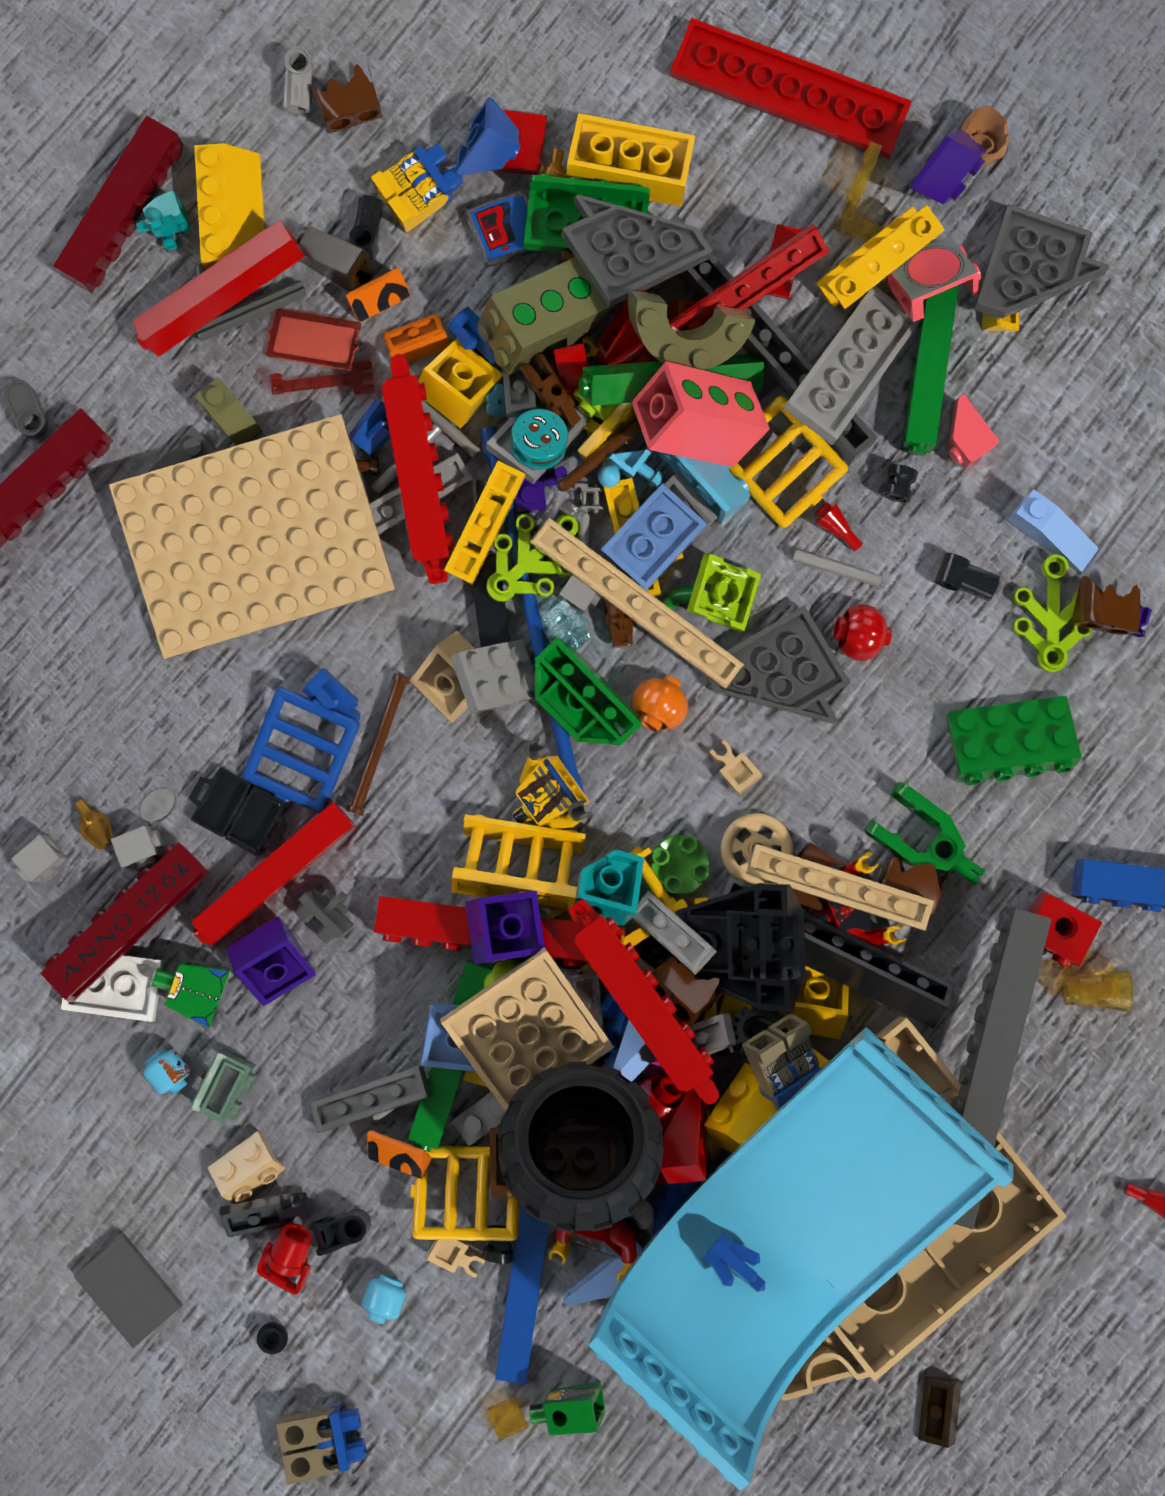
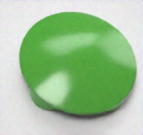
M672 835L663 839L653 850L650 859L651 869L665 890L673 895H687L697 891L704 885L710 875L711 863L709 854L702 843L690 835Z

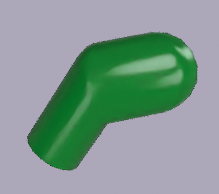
M694 586L675 587L661 602L671 610H674L679 603L689 604Z

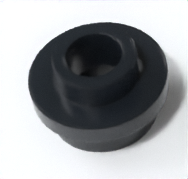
M651 935L640 942L639 955L646 963L658 965L666 960L669 951ZM652 944L658 947V954H654L651 951Z
M268 1322L258 1331L257 1344L264 1353L277 1354L288 1343V1332L278 1322ZM271 1332L276 1333L278 1341L271 1342L268 1339V1334Z

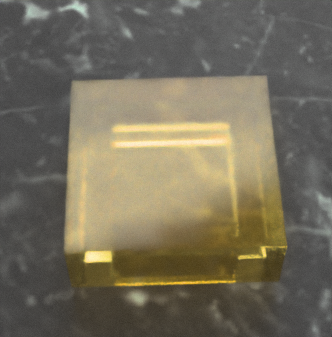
M516 1396L487 1408V1413L499 1440L528 1428V1423Z

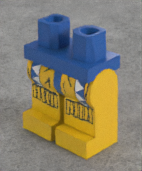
M439 144L426 150L420 145L413 150V153L406 155L393 167L383 173L379 171L371 176L376 191L388 208L391 209V212L406 233L439 210L445 203L448 204L454 200L453 192L464 183L462 176L456 173V167H451L443 174L437 169L448 161L447 155Z

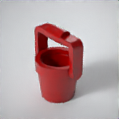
M295 1223L283 1226L274 1245L270 1242L266 1244L257 1267V1273L277 1287L291 1294H298L304 1288L312 1267L307 1264L312 1239L310 1231L306 1227ZM300 1275L298 1283H295L291 1281L290 1278H288Z

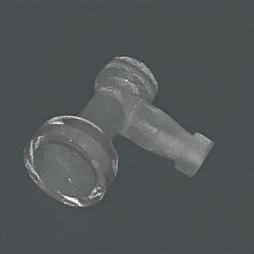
M556 486L553 490L555 494L544 512H537L533 517L534 523L542 527L548 518L555 521L554 517L559 509L573 516L579 522L586 512L581 508H577L569 501L571 494L566 491L561 492Z

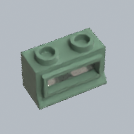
M224 1049L217 1052L189 1109L222 1124L227 1123L230 1119L235 1120L243 1103L239 1102L243 1091L248 1092L257 1075L253 1074L256 1065Z

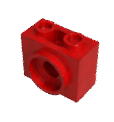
M1039 893L1030 910L1032 913L1052 918L1044 947L1045 951L1053 955L1051 960L1066 968L1070 964L1080 966L1103 922L1049 893ZM1060 918L1064 919L1067 925L1066 931L1061 935L1055 929L1056 922Z

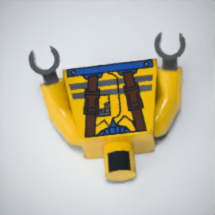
M536 738L525 746L527 759L519 780L520 786L516 790V795L523 805L513 812V816L518 823L528 824L534 819L539 826L549 825L553 829L573 828L583 819L593 815L591 811L586 813L584 810V806L590 803V801L558 756H546L543 758L550 749L547 746L541 749L538 744L540 739Z

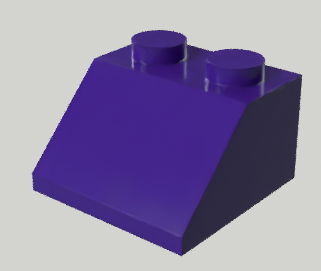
M957 129L944 138L909 187L943 205L951 199L956 201L967 187L963 182L969 174L975 176L986 162L982 157L987 150L961 129Z
M537 891L483 897L465 902L474 964L532 956L545 947Z
M279 916L226 947L233 971L263 1006L316 975L294 934Z

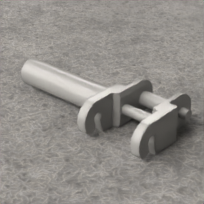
M576 483L569 490L581 491L582 506L574 510L565 509L564 514L578 515V540L590 548V516L588 511H594V514H598V511H603V507L599 506V493L603 492V488H598V485H594V488L588 487V483ZM586 493H593V506H586Z

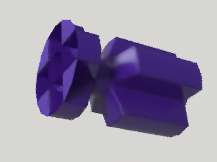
M1141 605L1139 631L1129 635L1145 637L1146 631L1141 628L1149 623L1152 612L1149 607Z

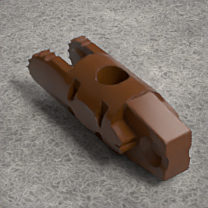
M539 352L533 358L538 370L544 377L543 380H541L529 363L526 362L519 368L547 410L557 414L564 421L567 429H569L581 420L573 407L575 403L544 355Z
M603 598L606 626L613 648L631 646L633 644V620Z

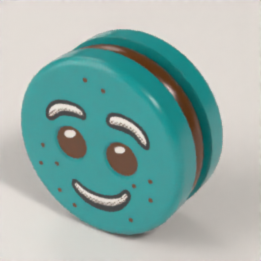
M546 409L528 410L522 413L513 424L510 441L511 451L516 460L528 468L536 470L551 468L558 464L565 454L568 430L564 421L554 412Z

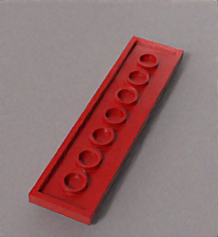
M692 17L670 70L671 77L890 159L912 102L909 99Z

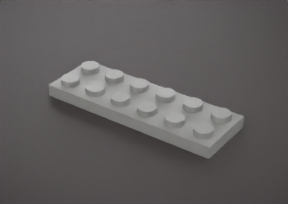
M872 287L783 409L829 444L833 445L921 320L913 322L900 304L878 287Z

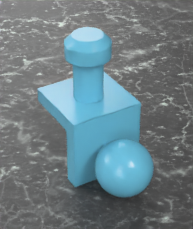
M647 449L613 453L604 460L608 465L603 466L598 472L599 483L607 488L618 484L620 474L628 479L639 473L648 481L647 484L651 488H656L664 477L662 472L659 470L655 472L644 463L651 453Z

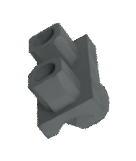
M315 886L298 899L301 904L295 914L305 923L310 922L316 917L323 924L316 931V934L325 944L334 938L338 939L354 925L345 915L349 910L341 903L347 896L343 891L335 897L328 889L322 893Z

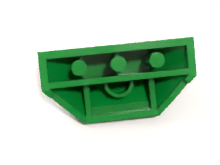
M558 636L535 657V699L577 742L622 745L643 725L622 696L579 652Z

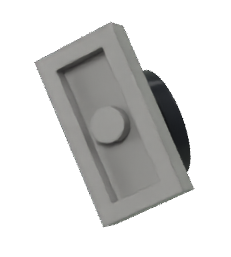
M722 1013L693 1024L690 1028L696 1037L691 1040L698 1050L704 1047L709 1055L716 1053L718 1056L728 1055L734 1052L732 1046L737 1045L732 1021L735 1022V1020H731L730 1014ZM750 1029L747 1033L748 1039H750L753 1035L752 1029Z

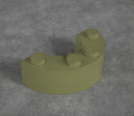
M629 290L628 313L633 330L647 350L663 364L668 361L700 370L715 367L728 360L743 346L755 323V319L746 310L717 305L712 317L704 325L693 330H679L670 326L667 319V304L659 295Z

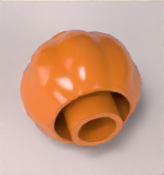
M665 675L664 679L650 678L636 687L632 695V707L643 723V727L653 732H659L660 729H673L684 721L688 713V701L683 691L679 688L681 685L679 680Z

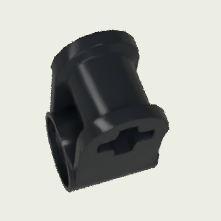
M354 1209L310 1223L308 1228L313 1231L318 1246L316 1250L317 1256L332 1253L342 1247L361 1241L370 1230L371 1218L364 1210ZM352 1219L359 1221L362 1225V1232L355 1233L351 1231L348 1221Z

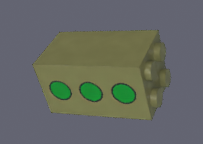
M575 257L490 296L478 321V332L481 338L488 342L493 350L497 364L503 367L506 373L510 375L520 370L519 367L526 362L530 365L533 364V357L539 352L544 357L554 354L553 350L568 347L581 341L585 336L595 334L612 306L608 308Z

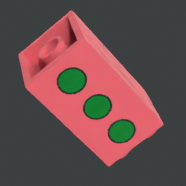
M668 361L662 365L632 401L648 450L734 467L770 429L751 382Z

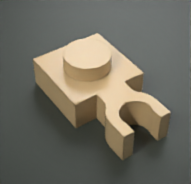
M723 740L721 745L726 749L727 753L719 756L712 749L710 756L717 763L724 765L719 770V774L736 794L740 796L761 779L762 774L743 752L735 757L732 754L731 746L726 740Z
M434 1240L426 1255L427 1261L452 1273H455L459 1265L465 1269L468 1275L474 1278L477 1276V1270L471 1268L469 1264L475 1260L482 1264L485 1262L481 1254L466 1252L469 1244L465 1240Z

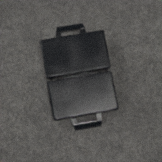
M219 767L213 780L200 777L189 796V799L197 806L191 821L220 837H225L229 842L255 856H259L265 844L276 846L288 825L281 818L287 802L280 800L257 786L253 787L252 783L222 767ZM206 783L209 787L200 801L197 797ZM278 822L281 825L273 840H271L269 836Z

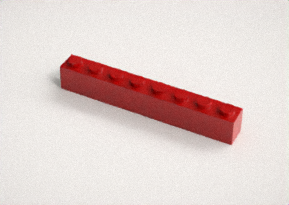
M379 896L374 933L383 935L382 941L400 943L401 938L413 939L412 945L430 947L431 942L443 943L442 949L460 951L461 946L471 947L466 907ZM541 917L545 948L552 958L564 959L563 965L582 968V962L589 963L575 944L578 929L574 921ZM620 928L622 932L618 936L624 944L626 930Z

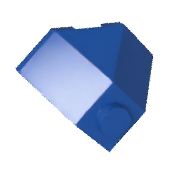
M491 97L487 98L472 120L468 129L471 132L466 141L467 147L462 145L456 157V173L467 175L502 169L508 160H514L520 150L519 130Z

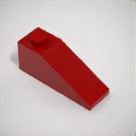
M694 1089L686 1093L663 1135L664 1153L660 1172H662L668 1184L706 1181L707 1130L703 1125L707 1120V1103L702 1102V1099Z

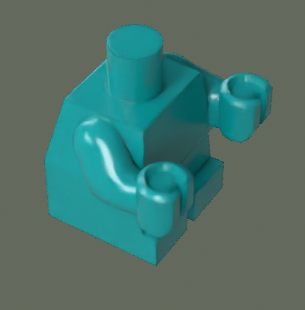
M174 190L157 196L143 208L145 219L136 222L141 234L151 230L156 238L163 237L164 240L162 242L167 251L178 247L174 239L175 233L183 231L185 234L192 231L185 208Z

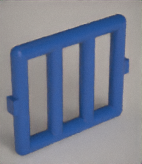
M278 687L242 777L244 780L274 793L275 797L284 802L290 800L314 812L321 813L328 805L360 724L358 720L336 710L325 709L317 698L311 700L284 687ZM284 701L344 727L345 731L340 743H334L278 718ZM273 729L334 755L328 772L267 745ZM262 756L322 782L323 785L317 799L257 773L256 771Z

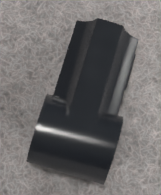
M363 195L362 197H357L353 228L349 233L350 244L367 251L370 260H373L379 251L378 237L383 201L374 196ZM362 240L371 241L366 246L357 245Z
M945 553L934 582L943 588L953 591L962 590L990 601L996 592L1000 576L971 565L970 561L963 556Z

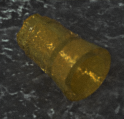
M1128 969L1113 972L1064 975L1062 984L1064 1004L1130 1012L1133 989L1131 974Z

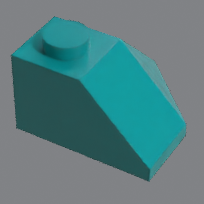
M615 849L597 862L583 868L580 871L576 901L584 899L599 915L603 914L606 919L612 916L618 925L624 926L637 914L644 857Z

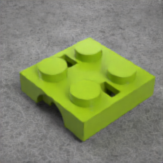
M711 553L703 554L686 612L735 631H745L761 573L748 568L730 565L724 562L723 558ZM705 584L711 585L710 591L704 590ZM741 597L743 598L742 604L738 603Z

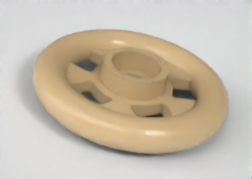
M763 813L743 815L733 821L723 835L721 857L724 866L734 878L748 885L772 883L746 874L752 855V846L756 843L771 849L773 845L781 846V852L793 855V842L790 833L779 820ZM761 826H765L773 831L770 839L758 834ZM746 828L751 833V836L741 843L736 836ZM742 850V854L747 862L739 866L733 854Z

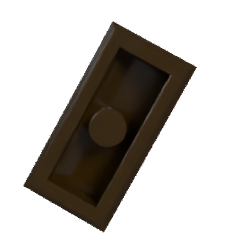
M925 1376L918 1440L946 1448L955 1444L962 1381Z

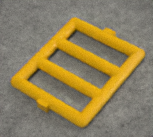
M784 396L777 397L763 410V413L768 423L782 411L793 424L745 469L738 463L728 469L735 478L739 476L747 483L750 488L748 493L781 528L788 527L812 504L814 506L823 499L821 495L848 471V465L822 437L783 409L788 402ZM802 433L813 446L770 487L763 491L752 478ZM822 455L833 469L788 511L783 513L772 500Z
M439 1146L438 1149L432 1148L431 1152H427L431 1158H447L444 1227H425L427 1168L425 1176L422 1179L415 1177V1185H411L410 1197L414 1199L413 1238L417 1240L468 1241L517 1240L519 1235L520 1203L515 1197L507 1198L506 1228H487L490 1147ZM459 1159H478L475 1228L456 1227Z

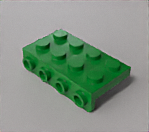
M549 174L532 175L530 178L524 250L561 253L562 250L573 254L562 238L561 233L563 228L584 219L574 204L576 195H583L648 214L650 189L636 183L625 185L612 183L608 180L588 181L579 177L560 178Z
M1067 696L947 711L946 721L958 771L956 774L957 783L965 782L966 785H977L986 779L994 778L996 781H1007L1014 776L1024 774L1026 777H1037L1044 772L1054 770L1059 774L1072 771L1082 758Z

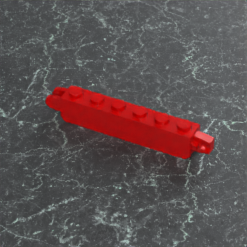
M397 353L390 360L392 379H387L381 388L412 557L418 563H423L430 585L448 582V573L444 569L447 565V559H450L449 552L454 551L452 533L445 534L443 523L449 521L446 503L440 504L438 492L444 491L441 473H434L433 461H438L435 443H429L427 431H433L430 412H423L422 401L427 400L424 382L418 383L417 375H410L407 357Z
M584 899L578 901L568 911L578 929L575 944L677 1089L684 1092L694 1089L702 1099V1102L704 1101L708 1105L716 1104V1101L720 1098L718 1096L719 1092L716 1089L717 1086H715L710 1078L714 1074L710 1065L715 1062L704 1047L698 1050L691 1039L696 1037L686 1021L680 1024L673 1013L677 1011V1008L666 994L663 997L659 995L655 989V986L659 983L648 968L645 971L640 968L636 961L641 957L630 942L626 945L623 944L618 936L622 930L611 916L606 919L603 914L599 915Z

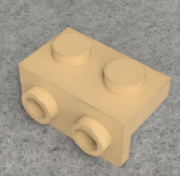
M259 1131L252 1134L207 1167L221 1197L233 1204L247 1201L256 1190L264 1184L273 1182L278 1177V1174L285 1170V1166L275 1158L264 1135Z

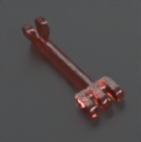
M372 361L350 362L351 373L284 380L282 374L274 373L270 375V382L272 383L271 392L272 395L285 394L286 392L353 385L355 395L375 392L374 384L362 385V382L374 380L373 373H361L363 370L372 369Z

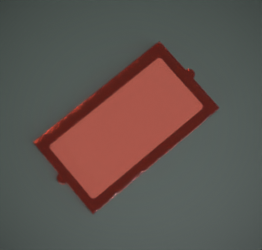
M276 309L273 327L268 331L270 339L266 356L351 371L355 351L359 349L357 342L361 323Z

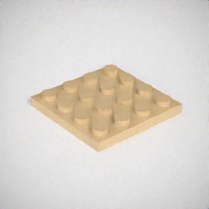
M545 947L536 955L530 956L440 1019L443 1027L505 1112L509 1107V1101L522 1086L525 1087L534 1079V1075L551 1066L554 1069L566 1066L568 1062L586 1061V1064L590 1065L614 1048L609 1038Z

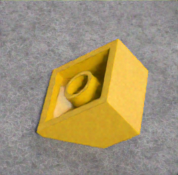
M456 338L423 369L418 383L424 382L426 402L461 429L478 412L486 401V395L492 392L493 386L501 381L503 374L472 349L465 350L458 338Z

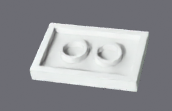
M123 955L73 1003L62 998L61 1010L153 1022L156 1017L160 988L151 985L157 968L163 970L164 960Z

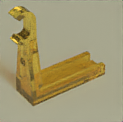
M872 141L861 157L833 226V229L866 242L883 229L881 226L860 215L858 218L854 217L882 148L881 145Z

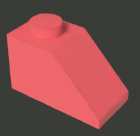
M963 394L952 406L947 447L953 462L957 465L961 464L965 470L994 449L1000 441L965 394Z

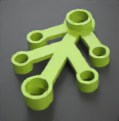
M528 514L520 515L515 522V528L518 531L517 565L509 572L508 552L513 544L512 539L506 534H500L494 540L496 573L490 576L486 588L489 596L495 601L506 602L515 594H534L541 598H547L553 593L554 583L548 578H542L537 583L518 581L525 573L555 574L563 578L572 576L570 573L563 572L561 566L556 562L539 561L545 554L536 547L530 552V531L534 526V520ZM562 515L557 518L555 522L561 527L563 522H569L572 529L568 532L573 536L576 535L578 522L574 517ZM527 520L530 527L523 529L519 525V521ZM501 539L506 540L508 547L502 549L498 546L497 542ZM499 581L505 582L507 590L500 591L497 588V583ZM542 583L547 584L550 591L543 593L539 585Z
M1058 554L1046 558L1041 566L1042 573L1047 578V611L1033 598L1031 590L1026 587L1019 588L1012 596L1015 605L1025 607L1046 629L1045 641L1032 628V622L1028 618L1020 617L1012 624L1013 633L1017 636H1024L1038 651L1037 662L1047 672H1057L1063 669L1068 661L1067 652L1080 639L1092 633V629L1086 628V633L1081 634L1078 631V626L1073 625L1072 632L1059 642V630L1073 617L1078 592L1073 595L1072 601L1060 612V578L1067 573L1069 565L1067 560ZM1049 564L1057 566V573L1054 574L1049 571ZM1019 592H1024L1027 595L1026 602H1021L1018 599ZM1019 622L1026 624L1027 629L1025 632H1021L1018 629L1017 625ZM1049 652L1054 653L1056 656L1054 663L1049 662L1047 659Z

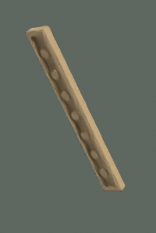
M551 518L546 520L530 543L723 689L728 687L744 665Z

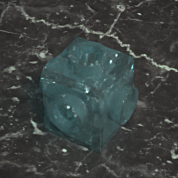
M565 599L540 616L548 630L545 636L550 643L558 636L573 649L577 650L591 638L585 628L590 625L580 610L574 612Z

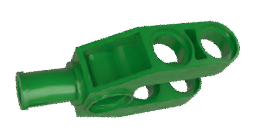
M899 781L890 795L937 830L935 837L928 842L926 849L922 852L912 849L899 839L901 837L899 834L889 832L878 824L874 818L865 827L864 832L887 850L889 849L891 853L909 866L934 864L936 871L941 872L953 869L971 882L972 885H975L981 879L979 876H983L985 873V869L963 855L966 845L951 816L912 787ZM939 842H943L948 846L949 853L945 859L940 858L936 854L935 849Z

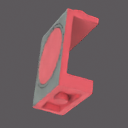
M948 236L923 247L886 276V286L910 319L915 322L924 318V299L961 283L966 286L973 296L978 295L981 273L977 264L971 263L967 258L964 248L961 245L958 246L951 236Z

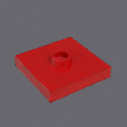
M503 110L519 130L520 150L514 160H508L502 169L493 171L538 175L541 169L547 115Z

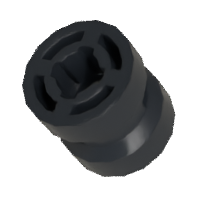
M890 464L887 472L889 480L883 485L881 495L895 502L909 503L912 496L911 484L916 482L918 471L909 466Z
M488 1225L487 1228H506V1226ZM487 1241V1245L483 1248L482 1259L498 1264L512 1263L514 1252L511 1246L514 1241Z

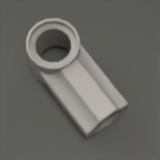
M293 47L287 51L284 58L286 66L284 110L296 115H304L310 113L311 85L315 71L308 51L301 47ZM298 62L306 63V66L301 70L293 69V66Z

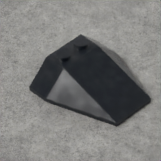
M759 883L675 911V915L716 950L711 959L696 975L694 974L696 980L719 978V984L715 989L760 1010L793 1012L806 975L804 911L790 884Z

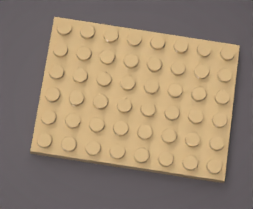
M342 414L109 484L163 659L172 658L396 590Z

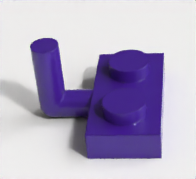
M559 466L556 468L555 474H542L534 484L524 479L515 497L517 514L547 511L544 487L557 486L558 482L567 475L566 468Z

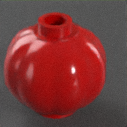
M858 604L848 608L843 617H837L833 638L838 641L839 648L847 657L856 661H867L877 656L883 646H889L892 638V629L887 628L885 617L878 609L867 604Z
M652 1074L641 1080L638 1085L649 1096V1102L653 1109L658 1112L663 1129L662 1133H665L686 1092L679 1091L669 1076Z

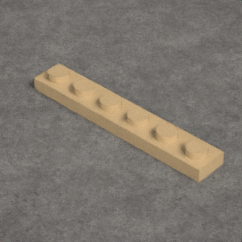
M758 844L754 846L746 871L748 875L776 884H790L794 890L922 931H926L934 904L933 900Z

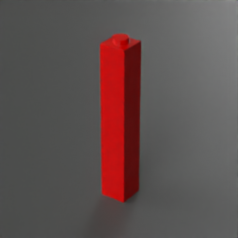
M279 219L134 319L132 322L138 332L135 334L137 342L144 350L149 348L157 357L161 356L304 258L305 255L294 236Z
M332 802L192 920L191 923L195 927L193 930L194 935L203 944L208 942L210 946L217 945L352 831L356 825L337 803Z

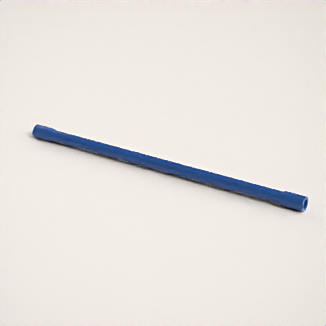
M496 426L479 430L484 454L488 460L491 473L497 461L504 463L486 449V443L497 432ZM512 504L503 522L505 534L511 537L513 543L510 549L513 567L517 565L518 531L515 528L517 516L514 504ZM525 573L518 581L532 582L530 573ZM520 594L534 656L536 657L548 646L536 595ZM549 714L559 759L584 792L569 733Z

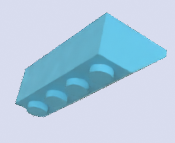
M656 451L675 474L680 472L718 517L716 520L721 525L748 502L751 496L748 493L750 488L741 477L735 478L728 470L730 466Z

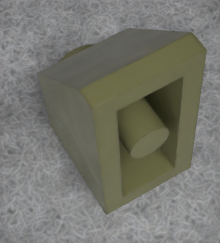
M219 377L195 395L205 410L236 446L252 441L263 432Z

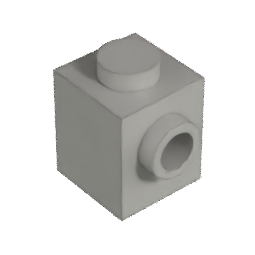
M572 575L558 598L583 615L590 603L596 606L601 596Z
M146 825L111 839L121 868H130L137 865L138 869L156 863L155 857L161 855L160 847L164 846L159 831L157 829L154 830L152 826Z
M39 834L11 860L17 865L14 869L23 880H30V882L43 881L45 883L58 873L57 867L68 857L49 835Z

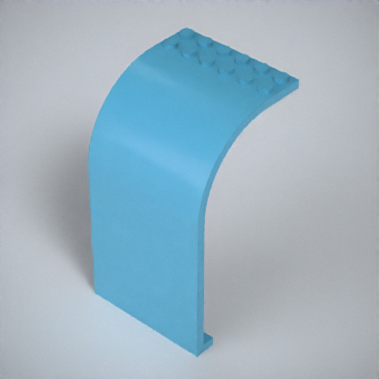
M866 1027L706 1178V1181H703L668 1218L641 1251L614 1290L588 1346L600 1360L605 1361L618 1373L619 1378L625 1384L630 1385L641 1395L650 1408L656 1410L664 1417L676 1433L681 1434L688 1440L701 1457L711 1462L726 1481L731 1482L742 1491L750 1484L761 1439L775 1407L789 1384L813 1352L850 1313L998 1184L1005 1188L1013 1181L1014 1165ZM722 1233H725L734 1242L760 1254V1263L755 1266L746 1264L766 1282L764 1291L756 1292L741 1278L734 1275L735 1279L732 1286H723L713 1268L703 1260Z

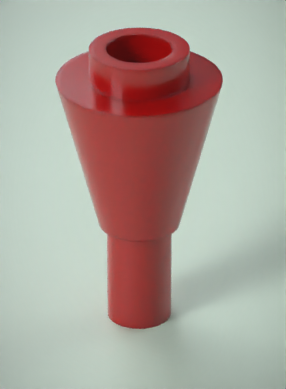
M826 502L816 511L815 516L817 519L814 522L815 524L839 539L842 538L854 552L862 546L863 543L850 530L851 528L837 502L831 505Z
M1129 1182L1127 1183L1124 1194L1142 1201L1143 1204L1165 1219L1164 1191L1146 1190Z

